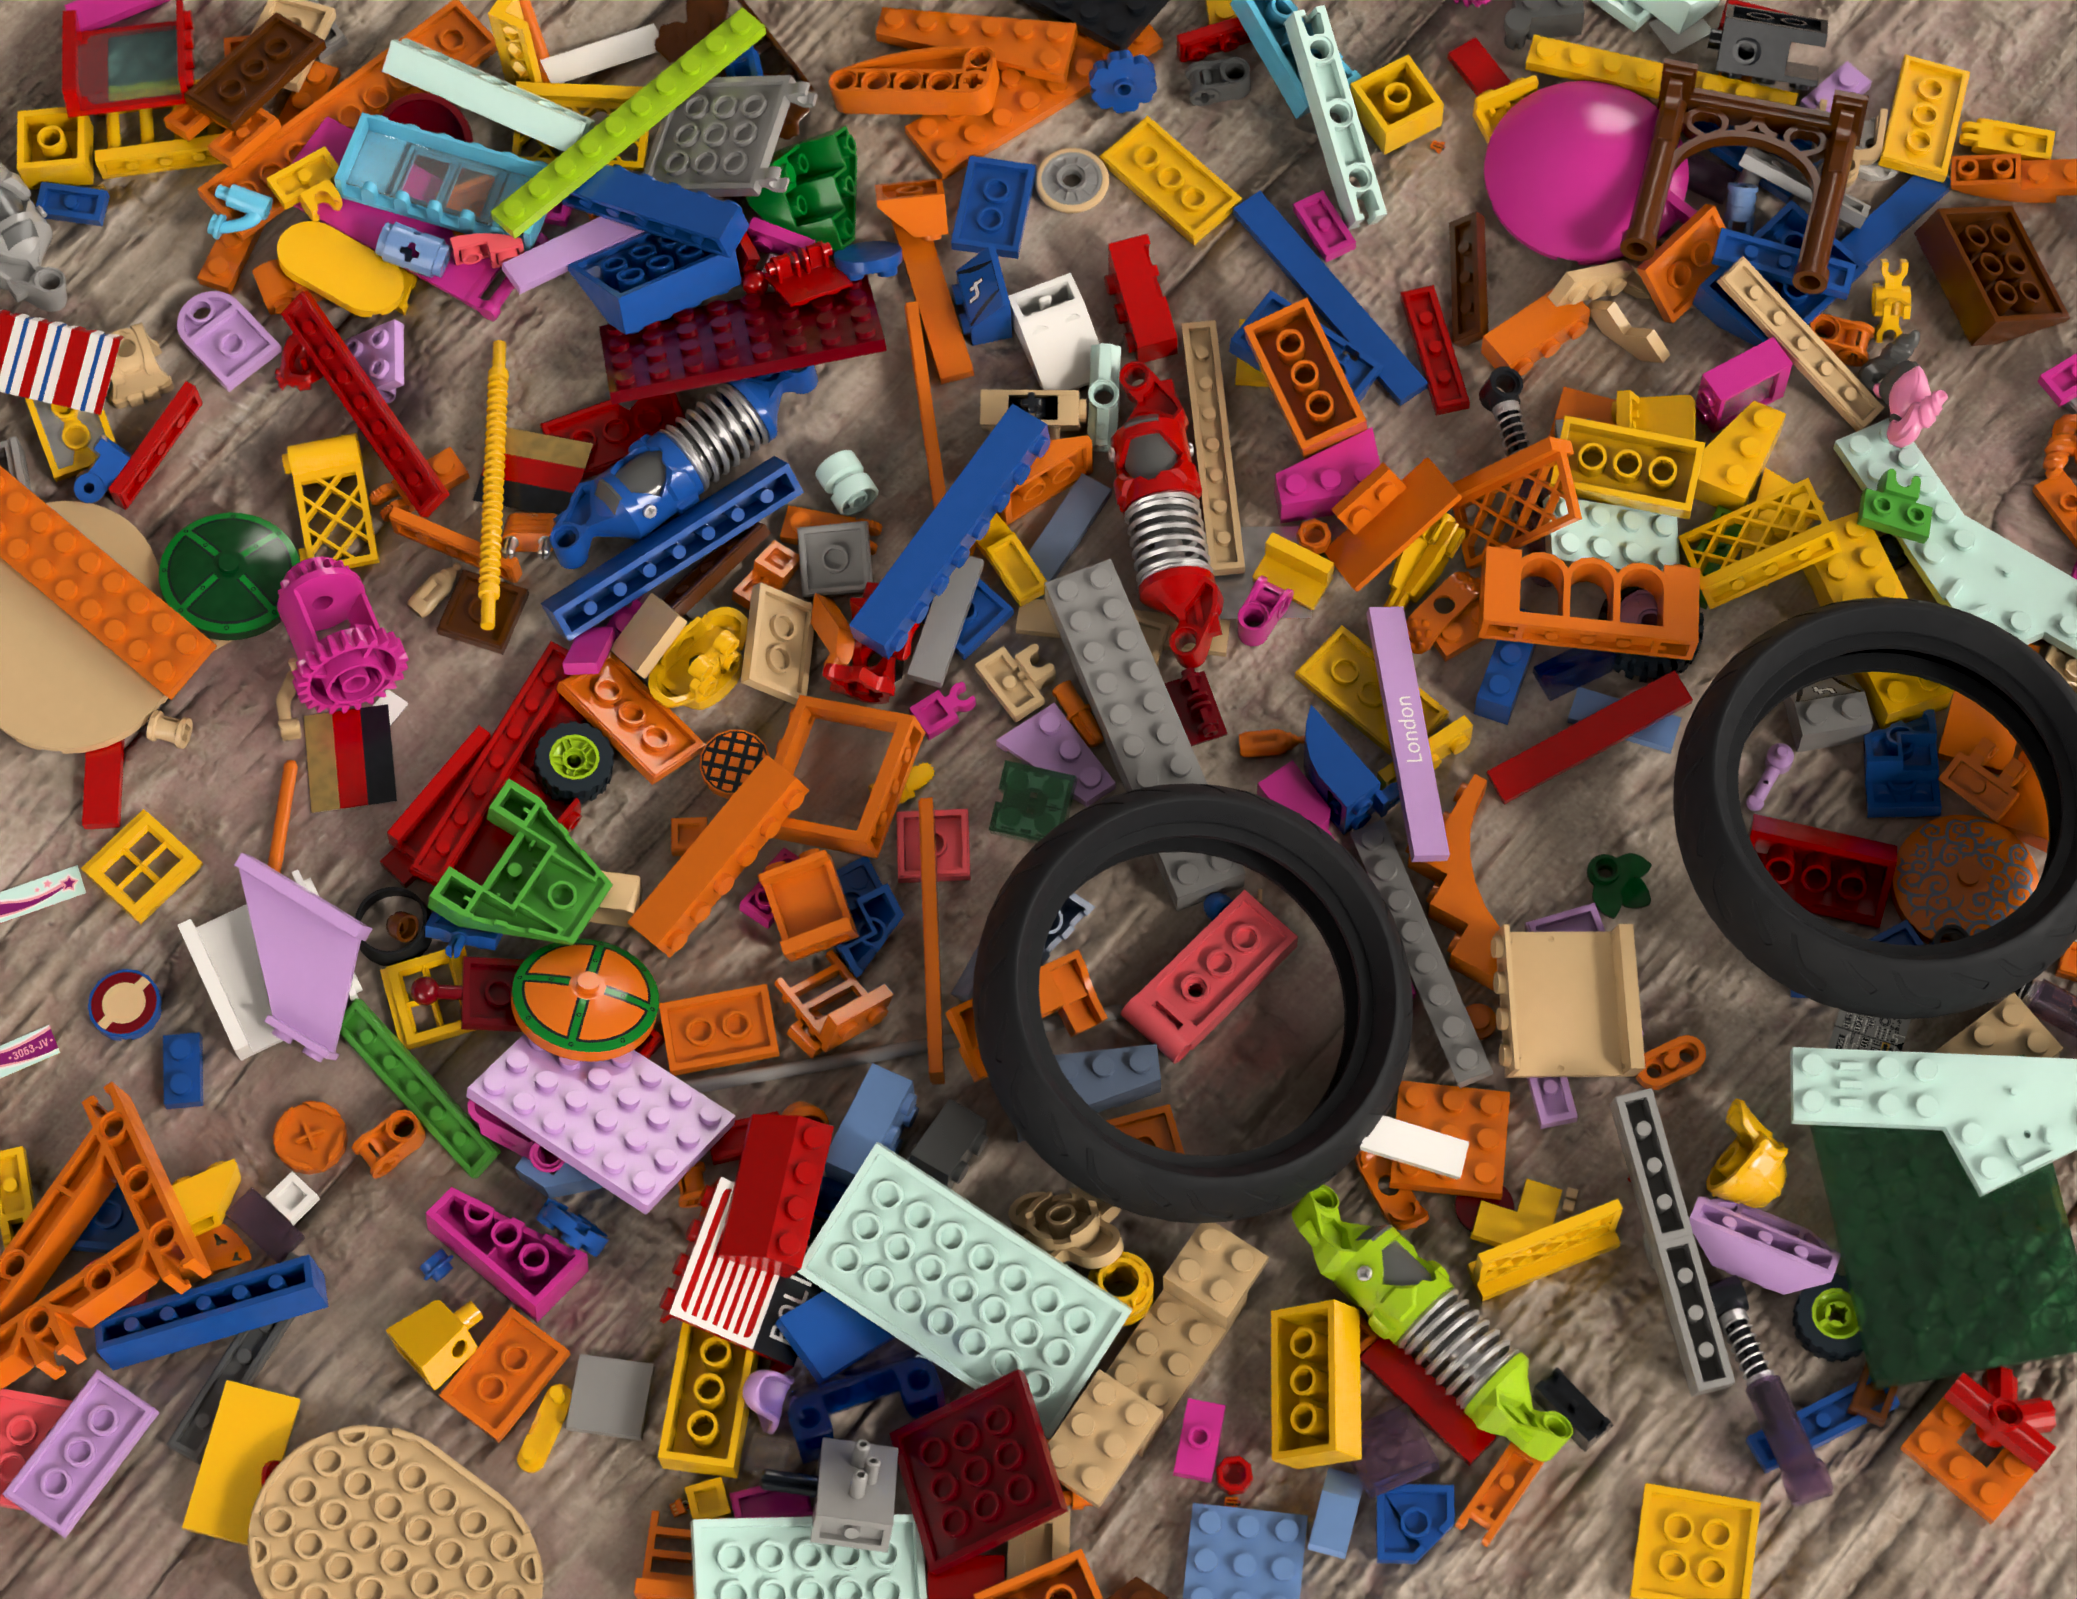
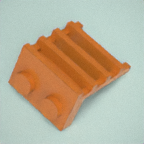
M833 950L825 955L831 963L830 967L791 988L782 977L775 980L774 983L783 994L781 999L784 1003H790L796 1010V1018L798 1020L803 1019L809 1026V1034L811 1036L816 1035L821 1041V1048L825 1053L882 1022L889 1012L887 1008L894 995L885 984L867 993ZM838 975L845 980V982L804 1004L798 998ZM852 991L858 996L855 1000L818 1020L811 1014Z
M652 1510L642 1578H636L634 1594L637 1599H694L693 1576L651 1572L653 1560L692 1564V1553L655 1549L656 1537L691 1540V1530L658 1526L660 1511Z

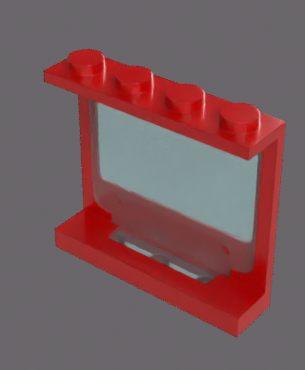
M176 0V21L88 31L80 30L76 10L62 11V92L68 118L188 104L184 94L196 84L193 71L195 69L193 54L195 46L192 33L194 23L191 10L185 11L183 0Z

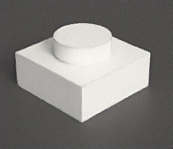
M293 1171L265 1197L293 1226L320 1200L319 1196Z

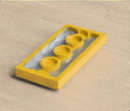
M25 398L56 482L75 476L90 467L99 454L93 449V446L101 434L116 443L104 408L102 414L99 415Z

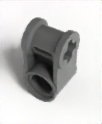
M1241 57L1199 61L1190 64L1185 70L1186 78L1190 80L1192 90L1189 98L1191 103L1196 106L1240 100L1245 98L1251 90L1250 66ZM1240 77V79L1232 80L1230 78Z

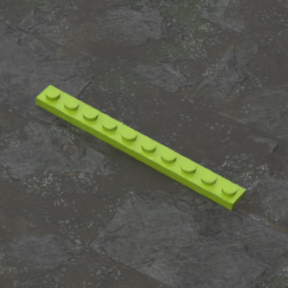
M743 7L495 207L491 211L492 219L516 239L766 35L765 26Z

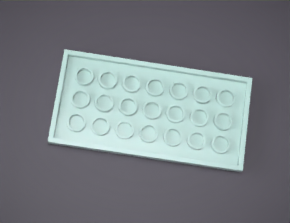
M879 1142L874 1145L806 1252L802 1268L797 1271L975 1390L1017 1369L1025 1372L1044 1434L1049 1439L1053 1436L1133 1311L1131 1307Z

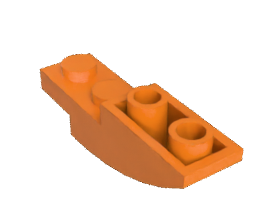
M2021 153L1951 156V189L1969 195L2001 201L2056 203L2057 196L2077 195V159L2021 161Z

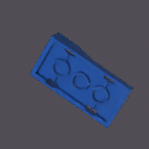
M1270 290L1230 339L1229 352L1262 372L1246 340L1244 326L1291 305V303ZM1320 323L1359 404L1370 386L1381 374L1383 365ZM1347 351L1348 353L1356 357L1357 361L1355 362L1350 358L1349 354L1345 355L1343 354V352Z

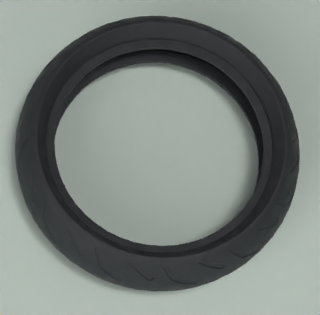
M1879 597L1830 603L1800 613L1755 638L1734 655L1722 668L1698 701L1685 728L1678 751L1674 775L1673 812L1678 844L1694 890L1711 919L1716 923L1724 936L1750 962L1769 977L1809 999L1846 1012L1891 1019L1933 1018L1970 1010L1991 1003L2018 990L2044 972L2077 939V694L2054 667L2016 636L1971 613L1922 600ZM1861 672L1900 673L1920 677L1946 686L1976 702L1993 715L2018 742L2031 762L2042 788L2048 815L2049 840L2045 865L2036 890L2012 914L1994 926L1975 935L1934 945H1897L1868 940L1838 929L1811 914L1793 900L1764 867L1748 836L1741 813L1738 792L1741 754L1746 740L1761 720L1783 700L1803 688L1832 677Z
M1189 783L1164 784L1134 789L1108 797L1084 808L1056 826L1031 848L1016 865L1000 889L988 914L979 942L973 978L972 1002L974 1025L981 1059L1002 1108L1020 1135L1046 1163L1061 1176L1088 1194L1123 1210L1170 1222L1216 1223L1258 1216L1284 1207L1334 1178L1358 1155L1364 1138L1371 1134L1382 1116L1387 1114L1401 1084L1409 1055L1413 1022V995L1410 969L1403 941L1393 915L1373 881L1341 844L1301 814L1265 797L1225 786ZM1190 852L1216 856L1241 864L1261 874L1279 886L1307 913L1327 944L1338 971L1344 1002V1035L1336 1071L1328 1089L1317 1107L1298 1128L1270 1144L1250 1151L1217 1156L1186 1155L1145 1144L1123 1133L1097 1114L1075 1091L1053 1055L1045 1033L1039 997L1040 966L1043 949L1058 911L1076 890L1102 871L1121 862L1156 853Z

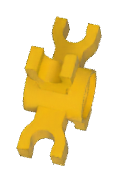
M1880 259V271L1884 277L1883 285L1873 283L1871 299L1872 315L1881 317L1879 324L1875 328L1874 340L1876 343H1883V333L1887 330L1894 331L1893 339L1895 341L1899 335L1903 334L1899 326V317L1910 319L1911 288L1909 285H1902V281L1908 273L1909 262L1907 259H1900V267L1896 272L1888 271V259Z

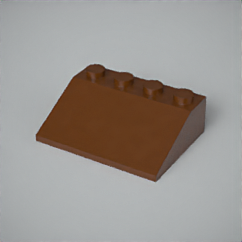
M2012 205L1938 208L1914 232L1921 250L1925 254L1971 346L1996 345L2067 322L2070 319L2060 296Z

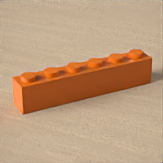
M766 755L627 923L671 958L676 951L686 944L688 936L696 926L707 919L711 908L721 896L731 890L734 881L745 867L750 866L755 861L758 852L765 843L779 832L781 824L790 813L800 807L809 789L793 774Z

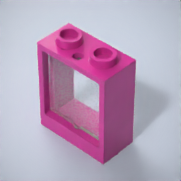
M1774 337L1702 374L1696 398V417L1703 425L1707 424L1713 434L1727 427L1753 401L1768 405L1784 396L1793 363Z

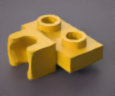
M325 146L266 178L267 185L285 210L301 203V207L311 221L319 222L320 218L317 212L318 205L321 203L329 204L335 211H339L342 208V198L333 185L339 165Z

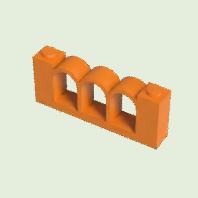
M1504 545L1486 546L1481 564L1478 638L1692 660L1699 643L1700 568L1675 564L1664 565L1661 571L1654 565L1647 563H1631L1617 573L1615 568L1605 560L1594 557L1581 558L1567 567L1564 561L1553 554L1535 552L1522 558V550L1511 549ZM1535 576L1550 581L1557 589V615L1520 611L1521 581ZM1578 582H1590L1602 588L1608 601L1607 620L1570 617L1571 586ZM1628 587H1639L1650 592L1657 604V626L1620 622L1621 590Z

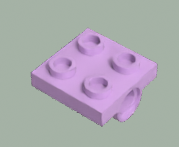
M395 319L343 340L386 403L394 401L396 398V388L404 385V324Z

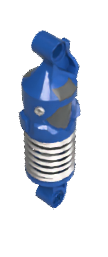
M812 365L721 383L716 388L717 396L713 394L706 395L707 404L697 401L696 411L686 410V419L676 417V427L667 424L665 430L660 429L652 436L645 434L629 446L628 454L623 459L616 462L594 480L579 483L571 496L568 508L553 519L555 526L550 534V543L560 565L565 569H577L583 566L589 557V548L593 537H624L640 541L674 514H684L700 501L699 495L709 488L710 482L716 483L719 480L720 474L727 475L729 473L730 466L737 467L740 464V458L747 460L750 457V451L757 452L760 449V444L766 445L777 436L778 410L782 394L786 392L806 394L813 391L818 384L815 366ZM715 405H717L723 413L720 414ZM704 411H705V412L709 415V417L712 419L711 422H710L709 419L707 418V416H706V414L704 413ZM746 435L754 441L753 446L749 444ZM736 443L744 448V453L738 451ZM725 449L734 456V461L728 459Z

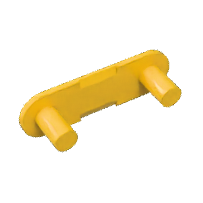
M556 1384L551 1386L541 1402L536 1417L517 1456L518 1465L524 1472L536 1473L544 1467L569 1412L572 1391L566 1385Z

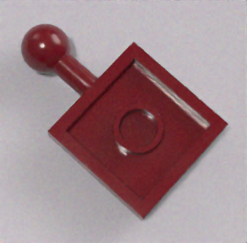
M463 956L462 985L438 984L433 978L423 976L413 982L410 989L411 997L417 1004L423 1006L431 1005L437 999L461 1000V1029L522 1032L512 1012L511 993L516 972L525 960Z

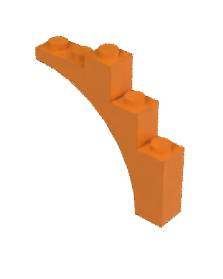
M1474 774L1469 784L1463 782L1458 788L1453 799L1456 805L1452 812L1445 811L1443 813L1450 852L1448 860L1411 862L1409 845H1407L1405 852L1409 854L1408 868L1436 882L1426 899V902L1430 903L1428 917L1457 932L1447 949V952L1451 954L1449 967L1494 991L1493 978L1494 973L1498 971L1497 958H1493L1491 955V940L1500 927L1485 906L1475 882L1470 858V832L1474 816L1485 795L1487 780Z

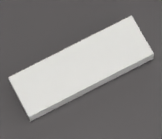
M1383 1115L1371 1134L1362 1141L1360 1150L1457 1180L1462 1175L1469 1142Z

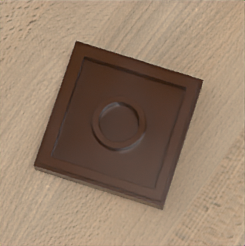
M463 569L436 629L438 635L503 655L529 597L528 589L501 581L499 584L500 597L496 600L495 627L492 630H483L480 627L481 600L478 597V586L480 584L478 579L480 575Z

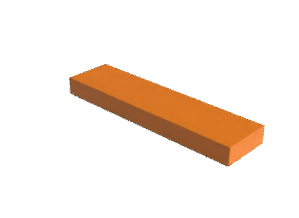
M394 506L389 514V518L396 534L474 567L481 568L479 565L481 560V542ZM508 555V558L505 559L502 556L499 560L501 562V567L499 568L501 574L499 577L512 583H518L523 574L518 558L513 557L509 559Z

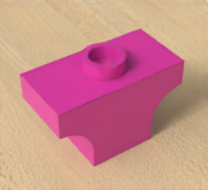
M1188 1398L1173 1476L1208 1483L1212 1482L1221 1441L1226 1405Z

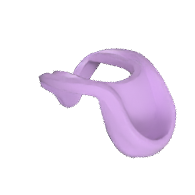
M758 1370L749 1375L744 1383L743 1398L749 1408L757 1414L762 1430L768 1434H773L779 1425L785 1396L794 1383L793 1376H786L771 1370Z

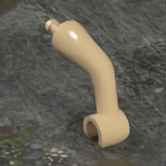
M290 658L288 661L291 671L286 674L276 698L279 716L278 726L281 730L283 741L301 738L299 719L291 717L290 709L292 698L296 694L292 683L294 679L292 671L298 669L295 658Z

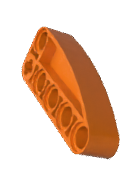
M954 45L903 51L865 60L835 71L830 75L828 84L836 109L845 114L983 115L989 112L994 105L1000 75L994 51L989 46Z

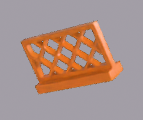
M1549 436L1451 483L1462 496V499L1453 506L1456 523L1459 524L1458 527L1464 529L1466 534L1461 543L1466 568L1475 569L1481 566L1486 546L1504 545L1511 549H1518L1582 519L1568 457L1574 454L1571 441ZM1557 465L1559 476L1555 486L1545 480L1550 468ZM1528 478L1534 481L1528 498L1525 499L1518 495L1523 480ZM1542 487L1552 492L1545 509L1535 504ZM1501 491L1507 494L1499 512L1492 508L1491 505L1496 493ZM1562 497L1566 501L1568 514L1558 518L1553 515L1559 498ZM1515 500L1524 504L1517 522L1508 517ZM1475 504L1480 509L1474 523L1471 524L1468 522L1465 508ZM1532 510L1542 516L1537 528L1531 531L1525 526ZM1488 512L1497 517L1490 534L1481 530ZM1506 522L1513 526L1514 530L1510 540L1503 543L1498 539ZM1479 535L1486 539L1487 543L1482 554L1476 556L1474 545Z

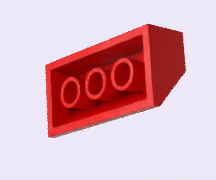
M1753 814L1748 836L1754 850L1777 884L1793 900L1812 913L1880 928L1897 864V845Z
M752 1114L750 1116L717 1257L785 1278L791 1277L802 1268L834 1126L799 1115Z

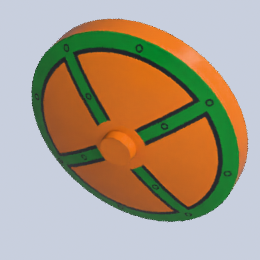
M577 939L574 945L555 942L548 944L525 959L514 977L511 1007L514 1018L522 1032L540 1048L570 1060L586 1062L604 1061L631 1052L650 1035L657 1019L659 992L650 971L631 953L603 941Z

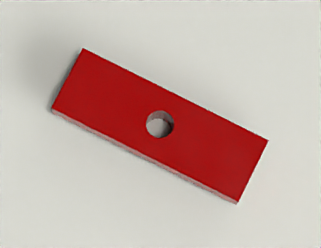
M1238 17L1178 34L1176 36V53L1180 63L1187 61L1197 62L1213 53L1220 51L1231 52L1240 45L1250 43L1251 40Z

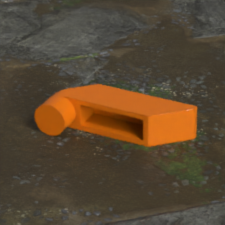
M815 593L811 625L830 652L823 665L825 667L826 663H834L847 666L852 659L855 643L849 623L833 599Z

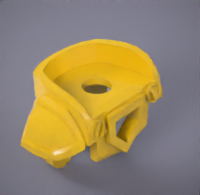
M724 606L709 611L702 618L697 616L686 625L649 673L648 688L653 698L665 708L686 706L697 710H704L722 700L734 688L742 676L743 657L741 651H743L746 643L748 618L740 611ZM699 655L690 665L691 659Z

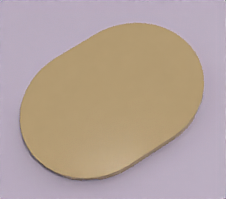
M79 501L46 503L163 600L159 584V564L145 537L132 523L114 511L91 503ZM0 557V729L27 747L36 750L44 749L61 751L63 754L94 751L110 746L132 735L149 722L148 718L161 704H165L168 697Z
M354 1425L339 1428V1430L308 1440L293 1450L276 1466L262 1486L252 1510L248 1533V1556L252 1576L262 1599H542L543 1569L540 1554L530 1533L531 1531L519 1512L503 1496L426 1439L398 1428Z

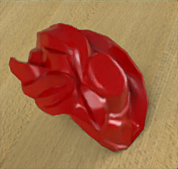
M292 333L284 345L281 366L275 369V379L282 391L287 385L297 388L300 392L311 390L312 384L320 380L323 375L295 334Z

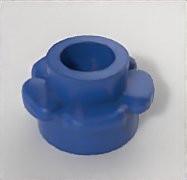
M442 1248L419 1267L425 1275L423 1279L427 1281L433 1278L436 1283L453 1269L450 1262L454 1256H448Z

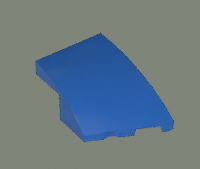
M1934 709L1924 711L1922 717L1908 723H1904L1901 720L1891 724L1886 729H1878L1864 735L1867 818L1941 816L1942 805L1938 781L1939 762L1936 746L1937 728Z
M865 856L836 870L859 937L834 947L855 978L862 975L904 916L888 883L882 885L869 858Z

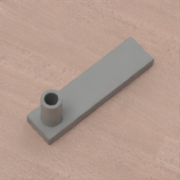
M1753 147L1746 148L1738 164L1744 169L1736 182L1758 186L1760 180L1764 178L1812 203L1810 186L1804 175L1794 165L1765 150ZM1845 193L1839 218L1860 229L1867 218L1871 206Z

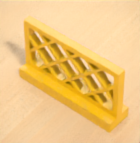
M516 82L517 87L588 118L596 112H606L609 116L643 88L641 86ZM514 130L513 154L523 159L534 162L543 161L547 164L556 159V156L551 152L554 147L545 145L538 140L536 142L542 147L541 150L532 157L521 156L522 145L532 137ZM649 130L639 138V142L637 140L634 142V145L638 148L637 161H623L619 156H616V160L610 161L607 165H620L628 171H644Z
M1809 477L1678 536L1691 568H1700V589L1710 610L1842 551ZM1805 492L1808 493L1809 497L1803 508L1789 505L1794 497ZM1767 509L1776 510L1770 523L1756 520L1760 512ZM1784 513L1798 516L1792 528L1779 525ZM1807 518L1819 520L1822 523L1806 531L1801 530ZM1731 525H1743L1737 537L1724 534L1727 527ZM1752 527L1765 530L1760 542L1746 540ZM1774 533L1787 535L1786 540L1773 546L1768 545ZM1702 538L1710 540L1704 552L1693 550L1689 545ZM1719 542L1733 545L1727 557L1713 554ZM1741 547L1755 550L1752 555L1741 560H1735ZM1708 562L1722 565L1719 570L1706 576L1702 575Z
M1619 1199L1479 1253L1476 1261L1467 1264V1270L1481 1301L1483 1302L1619 1248L1621 1242L1616 1233V1228L1623 1210Z

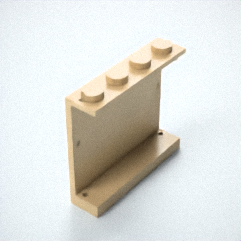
M1504 924L1495 933L1491 940V955L1493 958H1497L1498 972L1494 973L1493 987L1495 994H1499L1500 1008L1496 1012V1025L1498 1030H1502L1503 1044L1499 1047V1063L1505 1066V1078L1635 1077L1645 1069L1633 924H1618L1612 931L1510 932L1509 924Z

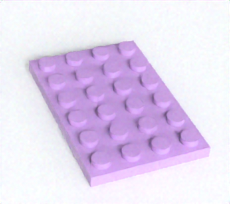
M525 1034L467 1088L466 1095L467 1098L645 1215L734 1125L736 1118L734 1114L635 1050L620 1057L604 1061H576L549 1053L533 1043Z

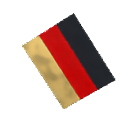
M506 428L503 507L534 513H553L559 515L568 508L572 494L578 484L581 483L593 443ZM484 467L473 501L482 503V496L484 494L482 490L484 487L483 480L485 478L483 476Z
M388 704L365 707L360 710L350 709L346 713L336 711L333 714L322 713L304 716L312 813L397 801Z

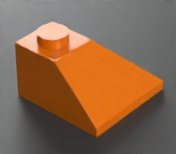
M942 178L875 185L877 208L913 237H921L924 241H934L941 239L944 234H949Z

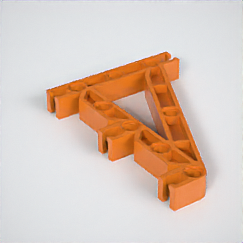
M112 1081L103 1088L111 1096L114 1105L113 1110L108 1112L98 1103L99 1101L94 1095L81 1102L91 1122L92 1129L0 1256V1391L33 1369L34 1365L54 1380L66 1374L65 1367L62 1364L57 1366L54 1351L59 1356L64 1354L78 1365L85 1361L87 1358L74 1328L76 1326L93 1328L156 1285L160 1277L180 1294L189 1290L192 1285L188 1279L182 1280L179 1271L180 1264H182L184 1269L189 1267L203 1279L212 1274L131 1097ZM118 1182L140 1231L32 1304Z

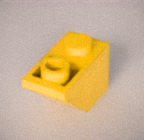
M235 1158L229 1161L215 1162L202 1173L193 1177H181L172 1183V1187L195 1237L222 1225L241 1182V1175Z

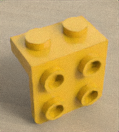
M1631 390L1617 391V401H1613L1611 408L1613 422H1616V425L1695 441L1696 401L1691 395L1638 397Z

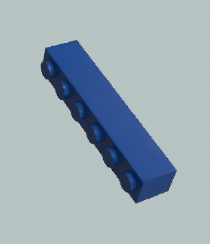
M616 164L613 166L605 165L561 201L565 206L727 258H731L750 226L742 212V208L734 201H721L712 198L703 191L692 192L674 182H669L668 184L660 182L648 174L641 173L638 175Z
M308 1254L193 1288L183 1294L176 1293L122 1309L94 1326L96 1351L114 1371L329 1307L325 1277L313 1258Z

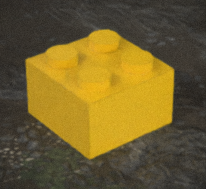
M1409 54L1351 83L1350 91L1358 118L1384 155L1442 126L1444 103Z
M66 107L17 111V171L29 190L40 189L41 182L71 186L94 184V126L89 115L68 118Z

